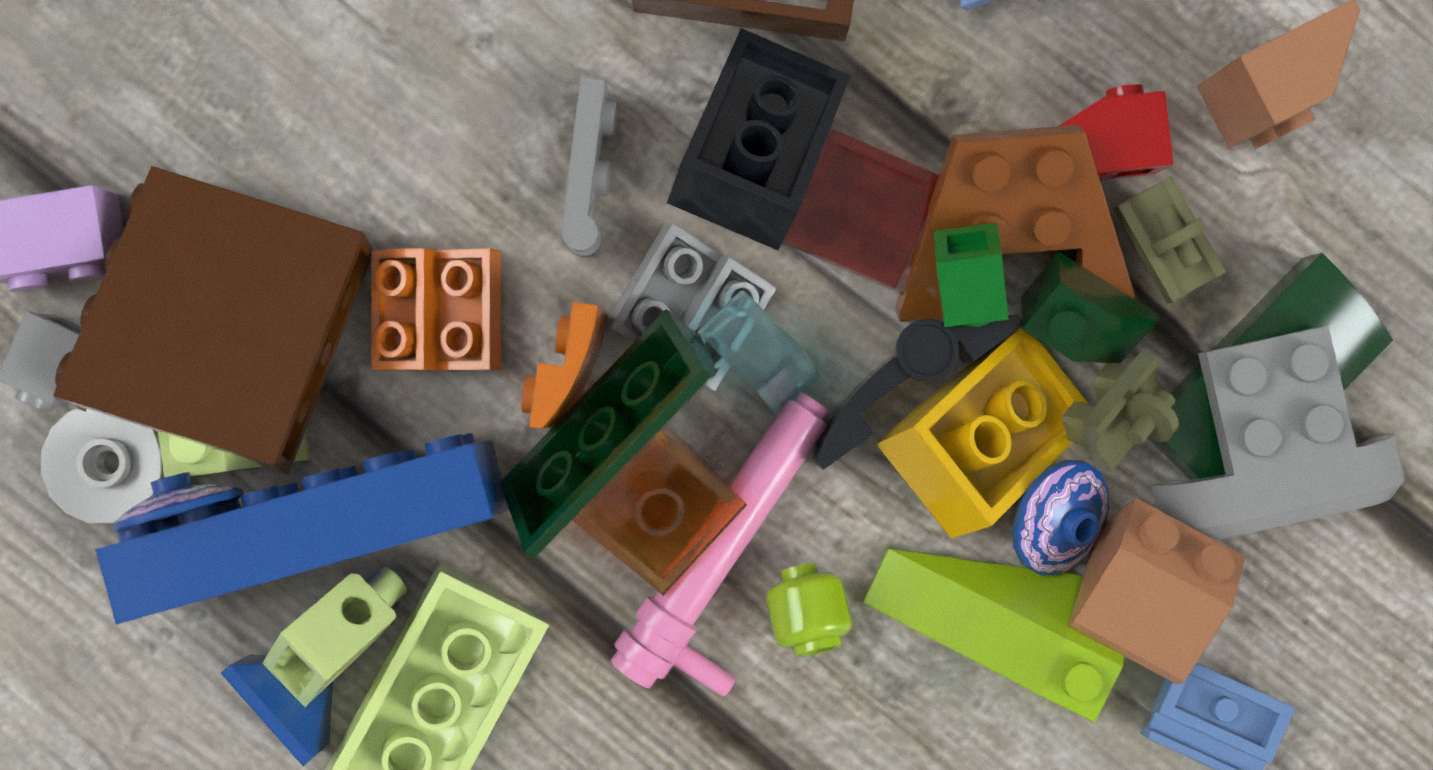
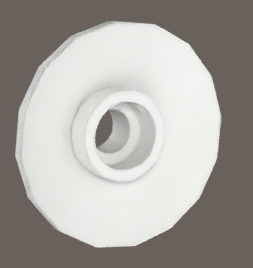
M78 409L67 412L50 429L41 450V477L49 497L66 514L84 522L114 523L129 509L151 497L153 491L150 482L162 479L163 477L160 443L156 430L89 409L86 412ZM110 451L115 452L119 458V467L114 473L109 472L104 464L105 457Z

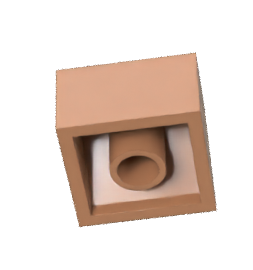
M1350 0L1238 57L1196 86L1229 149L1250 139L1254 149H1257L1315 120L1310 108L1334 95L1360 12L1356 0Z
M1135 497L1105 522L1103 530L1094 544L1068 626L1179 685L1186 680L1233 608L1246 556Z

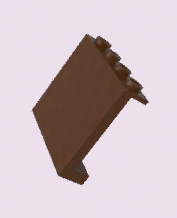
M151 166L145 182L138 184L129 201L130 217L121 238L115 239L108 248L105 257L106 273L97 294L90 296L82 309L80 316L82 329L72 352L64 355L57 367L55 375L57 387L53 396L78 410L85 412L87 409L243 457L257 462L264 468L289 475L370 264L371 250L373 248L362 231Z

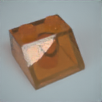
M665 424L573 518V521L664 596L747 504L687 442Z

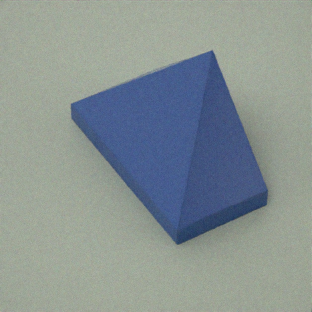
M250 654L229 665L221 672V675L302 766L306 765L329 745L333 682L304 707L262 664L267 655Z

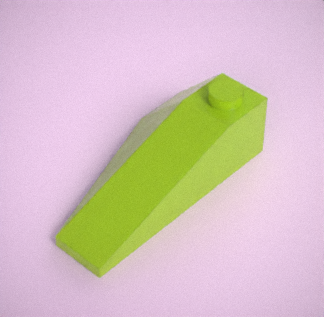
M887 548L862 599L864 604L1094 723L1123 667V655L1068 626L1083 577L1075 573L1064 572L1060 575H1039L1029 568L1017 565L988 563L952 556Z

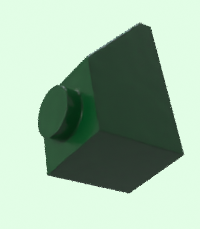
M1059 251L1021 296L1022 330L1073 362L1120 364L1159 321L1157 313Z

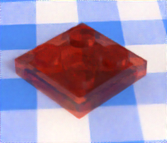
M832 129L815 167L799 211L783 243L890 290H894L929 213L928 207L939 175Z

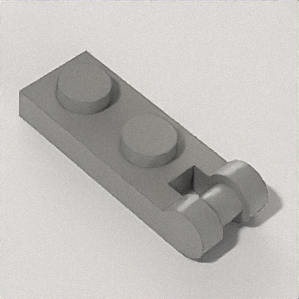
M587 77L580 78L561 227L564 243L573 253L581 257H590L596 254L601 249L603 243V235L594 221L597 195L607 196L610 181L611 160L602 159L604 135H615L618 118V100L609 99L610 93L606 81Z

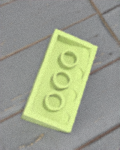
M439 561L325 770H471L548 629L549 622L495 589Z

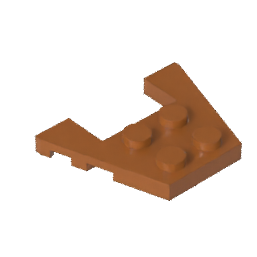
M1079 125L957 134L952 136L928 207L930 215L920 244L915 246L909 264L911 271L904 292H900L896 302V314L899 322L943 319L933 231L996 222L1002 255L1076 249V263L1134 299L1133 287L1086 133Z

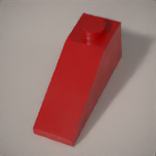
M1141 84L1114 87L1106 90V97H1103L1059 125H1079L1085 131L1100 180L1155 175L1173 165L1165 91L1144 93L1143 85Z

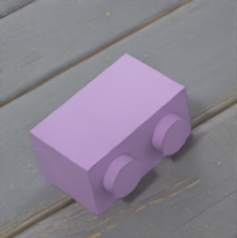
M90 185L0 200V282L8 283L9 291L26 292L48 288V278L69 275V281L71 282L103 279L106 273L105 257L108 248L115 239L121 238L124 231L119 195Z

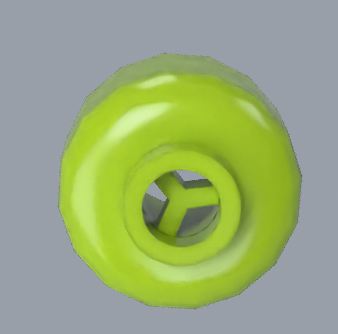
M816 563L801 564L782 570L783 582L774 585L766 594V604L776 643L783 648L793 649L796 658L821 654L842 647L841 637L845 636L852 628V617L842 580L833 573H818Z

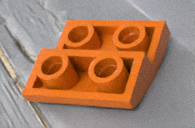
M493 248L371 250V370H501V250Z
M572 302L571 316H560L556 334L555 350L556 353H561L565 356L564 366L538 363L536 376H526L522 392L521 411L523 413H531L529 427L540 429L552 428L580 397L598 358L606 325L604 324L607 321L608 314L598 305Z

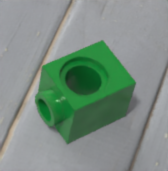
M997 222L933 231L944 327L960 325L965 327H981L993 321L1008 320L1003 260Z

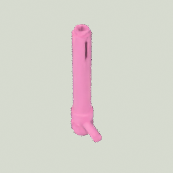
M802 392L798 394L794 401L788 398L654 597L646 596L635 613L638 620L631 630L624 629L614 643L617 651L610 661L621 673L637 684L649 689L657 678L664 679L674 665L720 696L724 697L728 694L735 682V676L688 646V643L697 631L694 623L827 429L828 424L824 421L830 413L828 409Z

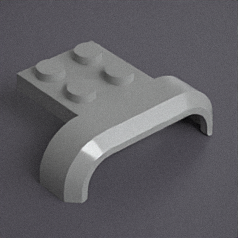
M1329 325L1198 353L1226 474L1192 480H1169L1151 484L1155 507L1158 510L1217 540L1386 502L1394 496L1405 481L1395 434L1379 433L1362 437V443L1356 444Z

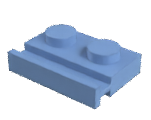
M1196 663L1186 680L1179 685L1164 678L1152 705L1153 714L1148 725H1144L1140 733L1147 739L1216 770H1264L1267 763H1272L1295 711V707Z

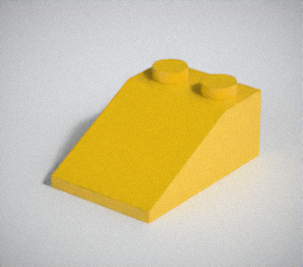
M1021 327L969 364L914 408L876 445L948 536L953 539L991 527L1020 498L1031 482L1045 469L1050 467L1073 443L1067 438L1062 422L1063 414L1074 401L1086 404L1088 402L1041 342L1022 330Z

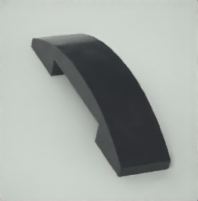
M1008 315V320L993 321L981 327H965L960 325L949 328L954 332L958 340L959 357L963 363L975 361L1021 328L1022 320L1018 315ZM895 355L888 358L868 374L836 410L828 422L827 429L820 437L812 459L819 468L824 470L874 434L859 413L909 378L899 367Z

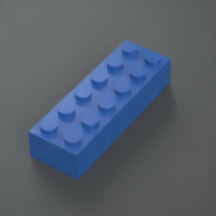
M473 433L457 434L425 443L427 456L416 458L415 451L412 449L363 461L366 471L364 474L358 475L356 466H351L301 478L304 491H299L297 482L280 487L273 486L241 495L240 499L243 508L240 506L239 499L219 504L213 503L180 513L178 517L159 521L153 520L118 530L117 535L120 543L95 549L116 625L492 519L509 511L500 485L503 478L493 442L491 440L475 443Z

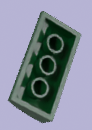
M1318 253L1301 258L1212 350L1329 325L1343 390H1345L1393 339L1378 315L1354 285L1323 253ZM1199 363L1170 392L1175 398V404L1171 408L1179 420V428L1169 441L1162 443L1151 441L1190 480L1226 474L1202 368Z
M667 309L661 313L501 480L500 485L524 554L532 559L573 520L714 375V362L700 336Z

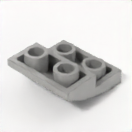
M665 222L604 325L635 342L661 313L667 309L696 332L704 342L715 366L714 375L704 385L716 391L775 292L776 287L732 258L721 255L675 224Z

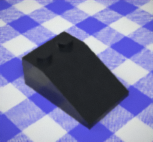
M741 28L681 161L667 204L775 250H779L799 211L851 75Z

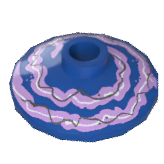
M1064 460L1048 467L1031 482L1018 504L1012 526L1013 547L1022 565L1039 575H1060L1075 568L1092 552L1094 544L1107 521L1110 510L1109 488L1099 470L1085 461Z
M190 472L165 477L150 482L153 495L122 514L111 526L113 532H117L118 530L153 520L159 521L178 517V514L197 507L239 499L241 495H244V491L241 488L228 485L193 484Z

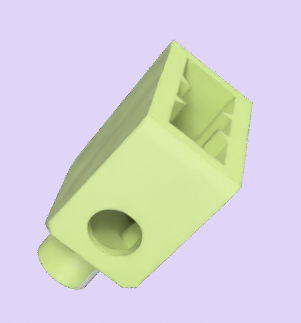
M381 567L367 581L359 574L352 572L280 633L262 664L306 707L367 650L395 620L397 616L391 607L407 593L404 582L394 571L387 567Z

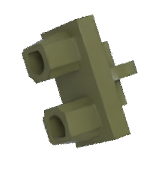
M1172 176L1113 208L1167 304L1182 298L1194 289L1226 273L1203 232L1207 229L1201 218H1195Z
M1141 351L1128 367L1106 363L1096 375L1094 390L1098 400L1096 406L1074 401L1063 414L1062 422L1068 440L1089 448L1095 468L1111 473L1134 444L1142 445L1146 439L1160 443L1169 441L1179 428V420L1171 408L1175 404V398L1160 385L1156 377V368L1160 364L1158 355Z

